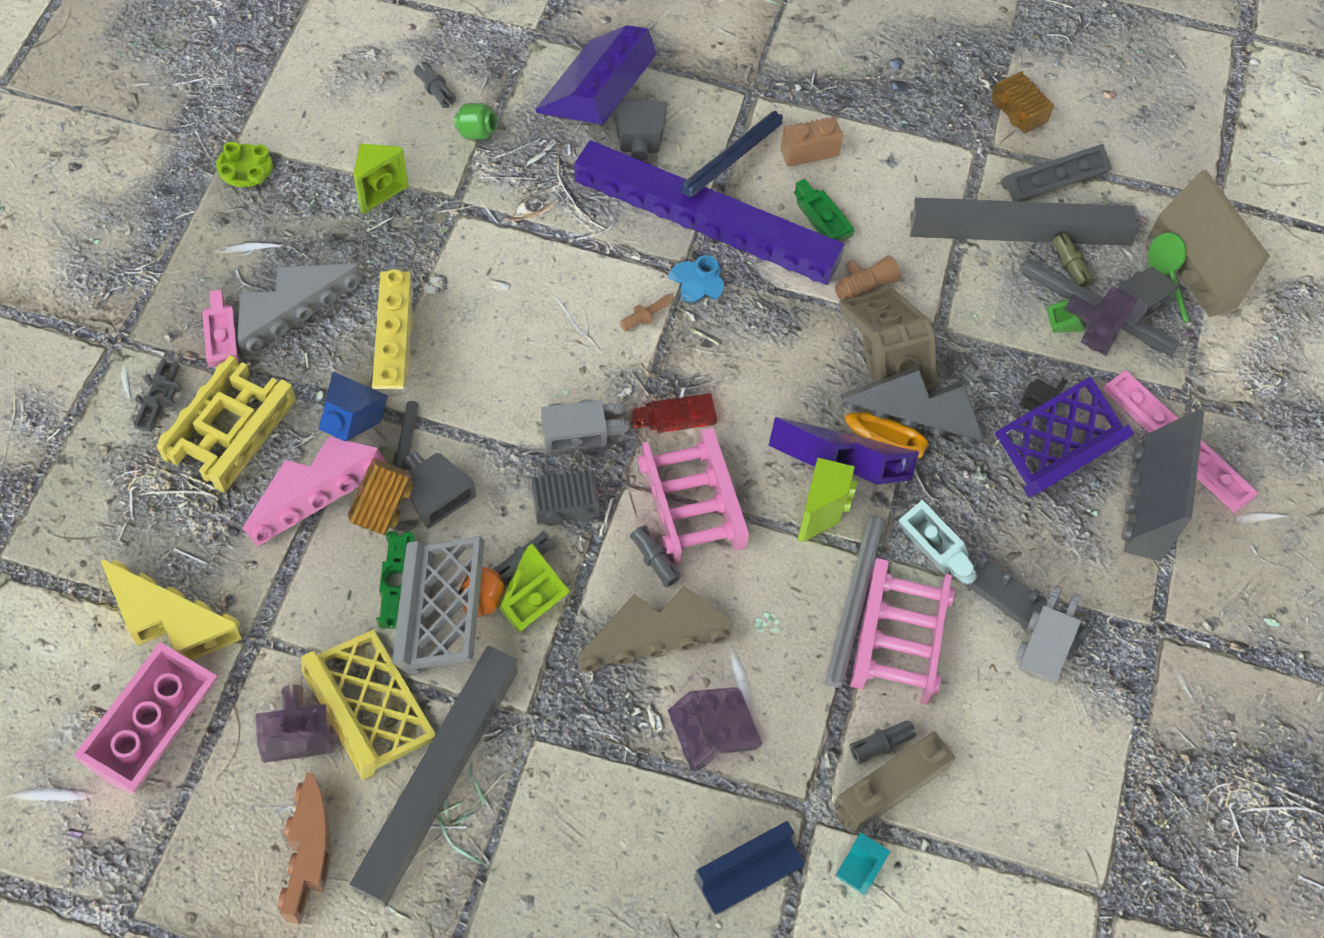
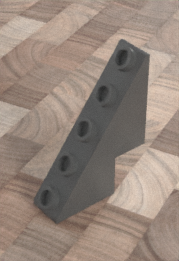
M917 367L840 395L843 400L841 406L847 409L859 411V408L863 407L870 409V414L879 418L888 419L889 415L900 418L899 422L907 426L917 427L918 423L927 425L930 432L946 436L947 431L958 434L957 439L971 444H975L976 440H983L965 386L961 382H957L927 393Z

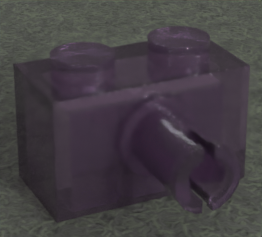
M1111 286L1100 305L1095 307L1073 294L1064 311L1087 322L1088 328L1081 343L1088 346L1091 350L1107 356L1122 333L1138 299Z
M293 684V697L292 693H290L289 685L281 689L283 710L256 714L257 747L263 763L333 753L331 723L326 704L304 707V690L300 685Z

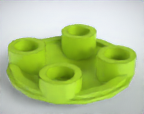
M228 142L223 146V152L216 161V171L220 178L228 184L237 187H252L260 184L270 176L273 169L269 150L262 144L253 145L249 143L238 144L237 142Z

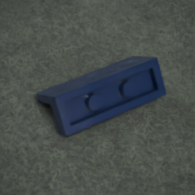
M788 821L696 870L694 880L714 915L724 912L803 868L804 861L791 841L795 832Z

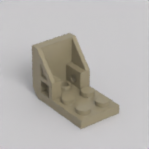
M893 288L839 301L840 312L862 332L864 356L873 382L917 367L926 390L937 388L935 334L929 318Z

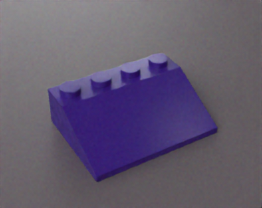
M625 25L590 40L536 107V112L603 125L657 55L649 29Z

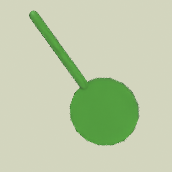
M1167 232L1160 234L1153 240L1149 247L1148 260L1150 266H1153L1163 275H1170V279L1178 285L1175 272L1181 268L1185 261L1186 245L1180 236ZM1178 287L1175 296L1183 322L1187 323L1189 318L1180 288Z

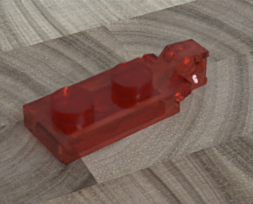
M711 393L653 401L645 404V407L632 409L631 414L634 429L650 427V430H657V433L717 424V415Z

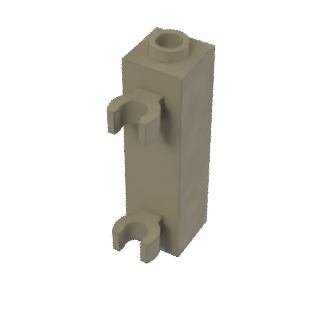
M933 731L838 795L834 804L835 816L843 827H849L853 834H855L947 771L956 757L938 734Z

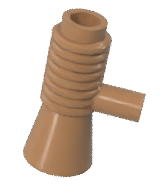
M890 255L885 256L870 268L862 269L855 260H850L846 264V269L851 275L839 280V283L835 285V292L840 300L865 294L874 290L877 286L898 282L901 278L899 267Z

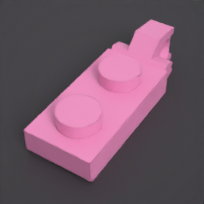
M222 290L209 291L211 307L204 308V311H202L207 364L209 367H216L224 362L229 355L236 357L239 363L232 305H225Z

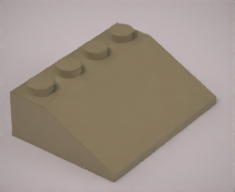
M1207 170L1201 171L1159 214L1150 232L1153 239L1167 232L1177 234L1183 239L1186 245V258L1181 268L1177 271L1182 277L1183 283L1189 287L1196 297L1198 304L1206 311L1209 317L1238 308L1270 257Z

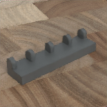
M1100 144L1009 174L1001 179V185L1004 189L1008 188L1012 201H1021L1112 170L1104 144Z
M984 553L974 568L977 575L976 580L971 585L967 584L966 586L1027 629L1034 611L1041 613L1043 605L1046 606L1048 602L1039 596L1040 591L1037 589L1032 591L1013 578L1014 573L1012 571H1003L989 561L990 556ZM1054 607V610H1057L1064 614H1066L1067 610H1065L1064 608L1058 610L1056 607ZM1079 625L1067 655L1069 660L1092 630L1088 625L1085 627Z

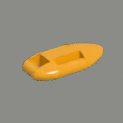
M852 412L844 416L845 422L857 436L906 449L919 451L917 459L923 457L928 447V441L921 433L890 418H879L868 412Z

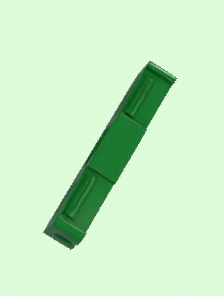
M396 531L386 533L388 543L386 561L382 562L379 587L380 596L382 597L380 617H376L377 624L382 629H396L402 584L391 586L387 580L395 573L403 575L407 543L415 542V536L412 532H404L403 536H398Z

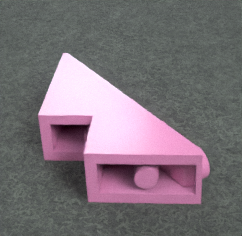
M328 437L311 466L287 460L283 462L242 529L256 546H260L359 487L372 458L387 462L376 447Z

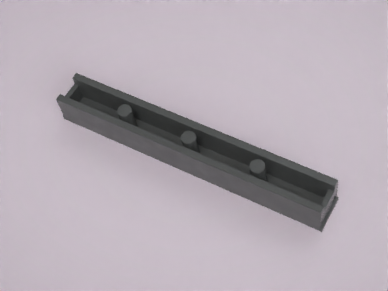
M915 197L914 209L910 213V237L1052 243L1057 236L1060 235L1063 240L1062 234L1068 233L1072 243L1131 246L1139 230L1134 206Z
M489 645L486 647L349 885L353 887L356 893L363 894L384 907L387 906L518 673L516 658Z

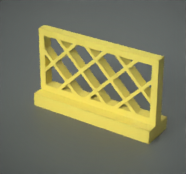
M374 629L317 655L312 651L301 656V672L362 780L375 775V769L431 743L436 735L398 669L392 663L391 657ZM371 642L376 650L374 659L355 655L357 648ZM335 657L347 660L343 674L329 670L325 662ZM352 662L370 667L366 680L348 675ZM375 669L389 672L392 677L389 686L371 682ZM345 682L363 687L359 700L344 697L341 691ZM367 689L386 694L382 707L363 702ZM390 695L403 698L406 701L405 713L386 708ZM360 709L379 714L374 728L359 723L357 717ZM383 716L402 721L398 734L379 729ZM406 722L419 725L424 735L416 739L402 736ZM366 734L371 735L370 741ZM380 737L394 741L392 751L378 756L373 748L375 738Z

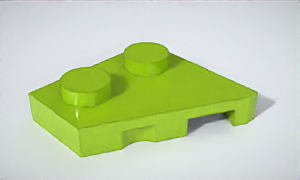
M531 543L525 549L498 608L519 633L570 593V591Z

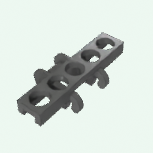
M162 359L153 378H151L150 374L145 375L144 379L153 385L148 396L145 395L143 399L142 396L136 395L135 401L141 405V408L133 424L135 429L152 432L162 407L172 408L175 406L173 397L176 392L182 390V386L177 381H174L180 368L178 362L169 363L166 359ZM171 368L168 375L163 374L164 369ZM157 392H160V393L163 394V397H162V396H158V395H155L154 397H152V396H153V394H155V393H157ZM148 407H152L153 411L152 413H148L146 409ZM144 418H149L146 426L141 425V421Z

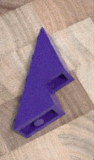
M775 417L768 446L813 467L816 465L817 458L855 466L854 475L876 485L912 480L919 455L917 450L906 449L780 417Z

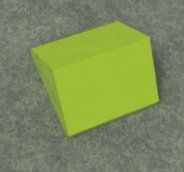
M359 143L353 176L359 208L363 215L409 187L404 150L400 146Z

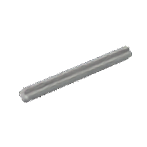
M870 516L865 526L825 680L828 686L834 688H841L844 683L884 525V520L875 516Z

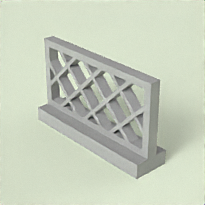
M481 536L425 546L418 541L407 543L392 663L407 674H420L421 668L473 661L485 542ZM473 548V555L464 565L457 560L466 549ZM446 553L448 556L434 569V554ZM455 562L460 569L447 582L442 575ZM468 575L470 577V585L460 595L454 588ZM439 579L445 586L431 599L430 589ZM452 592L457 599L444 612L438 605ZM465 605L467 607V615L457 625L451 618ZM436 609L441 616L428 629L426 627L427 617ZM449 622L454 629L440 642L435 635ZM461 635L464 638L463 652L451 653L448 648ZM433 640L438 647L429 657H423L424 647Z

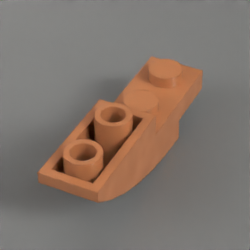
M306 772L304 783H299L295 791L294 803L297 806L294 817L289 816L285 825L284 836L287 837L292 850H296L298 853L291 855L288 865V874H291L287 888H282L278 899V909L281 910L280 914L284 920L295 924H300L309 890L324 892L330 858V828L325 801L314 774Z

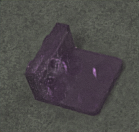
M736 687L689 691L668 709L671 722L691 771L701 770L720 754L756 750L762 745L761 738L742 692Z

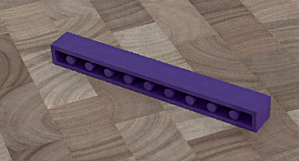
M589 140L575 161V181L581 185L596 189L609 197L625 201L633 207L642 208L654 213L660 218L671 220L684 228L700 232L711 239H717L731 245L735 249L746 251L762 260L775 263L788 271L804 275L815 282L828 285L841 262L845 245L842 242L707 187H704L693 197L688 198L680 191L682 183L687 179Z

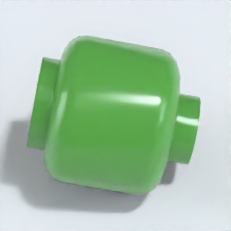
M466 103L461 106L459 113H456L454 124L463 138L485 140L496 131L497 116L495 111L485 103Z

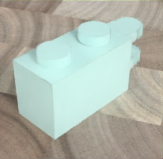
M923 500L898 520L904 533L944 575L951 572L963 585L974 583L977 575L974 565L967 558L969 554L965 543Z

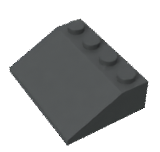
M1196 410L1148 433L1142 444H1136L1132 456V461L1136 462V469L1132 470L1129 479V487H1132L1133 491L1132 495H1129L1125 506V513L1129 514V520L1125 522L1121 539L1126 540L1125 553L1162 561L1192 519L1204 411Z

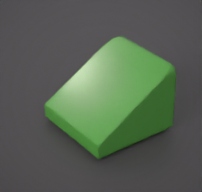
M1075 298L1047 307L1053 333L1080 332L1085 330L1082 313Z

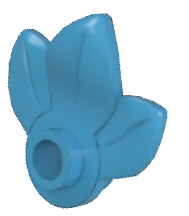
M709 255L701 256L695 262H681L673 267L668 274L669 279L682 284L681 298L686 303L697 302L705 295L717 300L724 291V282L720 278L721 267L718 261Z

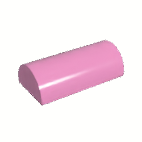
M159 642L74 754L75 758L109 784L134 795L218 680L217 675Z

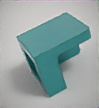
M860 832L837 871L836 877L865 895L891 851Z

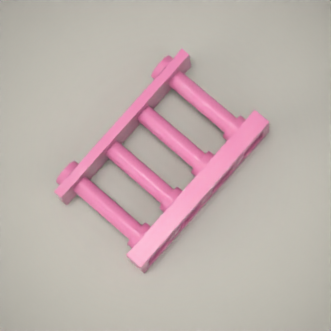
M714 428L701 431L700 443H697L696 447L652 456L649 443H642V454L637 457L641 474L646 473L665 534V536H662V543L667 550L666 555L671 554L674 565L680 564L682 548L726 538L727 541L731 540L734 551L747 548L749 532ZM698 458L700 461L705 460L707 469H705L704 473L664 482L660 481L657 471L658 467ZM707 484L709 487H714L716 493L714 499L671 509L668 507L665 497L667 493ZM714 511L723 515L725 522H723L722 526L680 536L677 535L673 522Z
M876 558L869 581L850 687L863 689L867 678L873 679L874 676L923 688L921 703L928 704L932 694H938L941 684V675L936 674L946 609L947 606H952L955 595V588L950 587L952 575L945 574L940 587H933L892 577V574L887 573L889 561ZM893 590L937 600L935 616L887 606V602L882 601L883 592ZM886 618L933 629L930 645L883 635L882 631L876 630L878 620L883 621ZM881 647L928 658L926 673L924 675L876 664L877 660L871 659L873 649L878 650Z

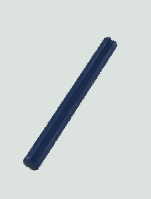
M772 111L684 181L681 185V193L685 194L688 198L697 194L782 124L783 115L778 114L777 111Z

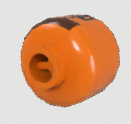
M482 567L477 617L493 614L505 592V586L499 573L487 567ZM466 575L458 591L460 595L470 585V577ZM463 605V610L467 613V607Z

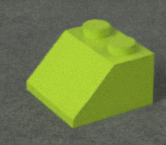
M817 458L797 541L804 542L840 523L843 512L849 513L858 482L857 479H852L855 466Z

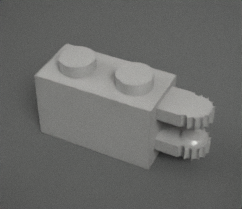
M586 399L578 403H554L547 407H541L546 453L551 454L607 446V436L625 433L630 429L629 422L624 419L605 421L606 419L624 416L627 412L626 406L621 403L603 405L602 400L593 401Z
M1057 585L1054 586L1047 605H1043L1041 613L1034 611L1027 628L1033 631L1028 643L1021 642L1015 657L1016 660L1021 661L1019 670L1055 685L1081 623V620L1073 617L1081 598L1080 594L1074 593L1071 596L1066 614L1054 610L1055 604L1059 601L1062 593V587Z

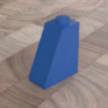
M336 372L332 373L319 430L345 442L381 423L388 395Z

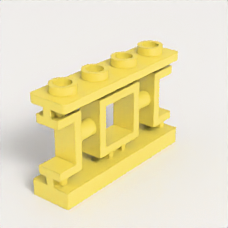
M229 355L224 362L217 366L214 375L207 384L199 388L196 397L189 406L181 410L172 427L160 436L157 448L162 459L167 462L171 461L178 466L186 454L203 462L204 464L199 470L202 478L207 482L209 480L212 481L216 489L225 493L296 402L292 384L282 379L278 383V380L271 378L267 385L261 388L246 380L250 375L247 364L243 362L239 364L236 357ZM231 385L233 388L241 391L235 399L225 395ZM252 397L262 402V405L256 412L254 409L246 406ZM223 408L241 417L228 434L210 426ZM195 430L196 433L204 436L198 446L187 441ZM216 443L227 448L219 459L218 456L209 452Z

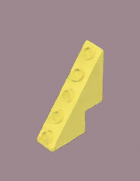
M392 269L380 272L372 389H404L411 367L410 334L413 328L411 271Z
M101 560L128 632L137 646L168 634L173 649L193 661L242 640L238 631L240 622L231 615L224 613L220 616L212 612V609L207 604L199 600H195L193 603L185 599L184 595L175 588L168 586L164 589L158 586L156 581L146 574L140 573L137 576L129 572V569L119 561L112 560L110 563L106 560Z

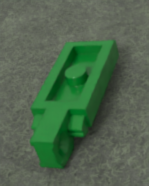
M806 179L795 183L794 194L797 197L796 202L800 210L820 234L839 242L854 235V227L824 190H814Z

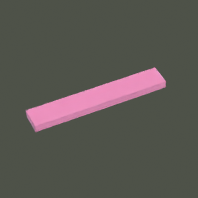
M1127 370L1108 382L1103 389L1148 433L1179 419ZM1201 440L1196 478L1236 514L1252 501L1259 492Z

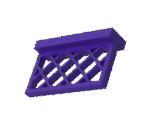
M1091 376L995 432L996 437L1025 481L1026 486L1023 489L1029 498L1135 435L1129 424L1124 427L1122 426ZM1085 386L1092 396L1091 405L1078 401L1080 389ZM1058 402L1070 405L1068 419L1055 415ZM1077 408L1090 412L1088 425L1075 421ZM1096 414L1105 416L1111 428L1103 430L1094 427ZM1034 416L1047 419L1045 432L1031 429ZM1053 422L1067 425L1065 439L1051 435ZM1073 427L1087 431L1084 444L1071 441ZM1010 430L1024 433L1022 447L1013 444L1006 433ZM1030 435L1044 439L1042 453L1028 449ZM1050 441L1064 445L1061 458L1048 455ZM1027 455L1040 459L1039 470L1034 474H1031L1025 464ZM1047 461L1052 462L1051 464L1046 466Z

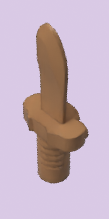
M667 294L646 308L642 305L635 306V313L620 321L621 328L627 331L641 322L651 324L653 322L651 314L671 304L674 300V295Z

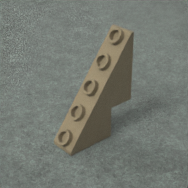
M686 586L679 590L660 613L633 594L578 655V669L584 672H593L607 664L616 663L617 665H624L632 662L635 658L643 656L656 658L670 650L679 649L687 651L694 649L698 644L723 643L730 638L733 621Z

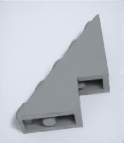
M357 265L277 267L276 291L240 293L238 343L242 355L248 356L251 353L258 352L265 344L276 337L284 335L291 327L307 320L322 307L332 304L336 298L345 292L355 289L361 281Z

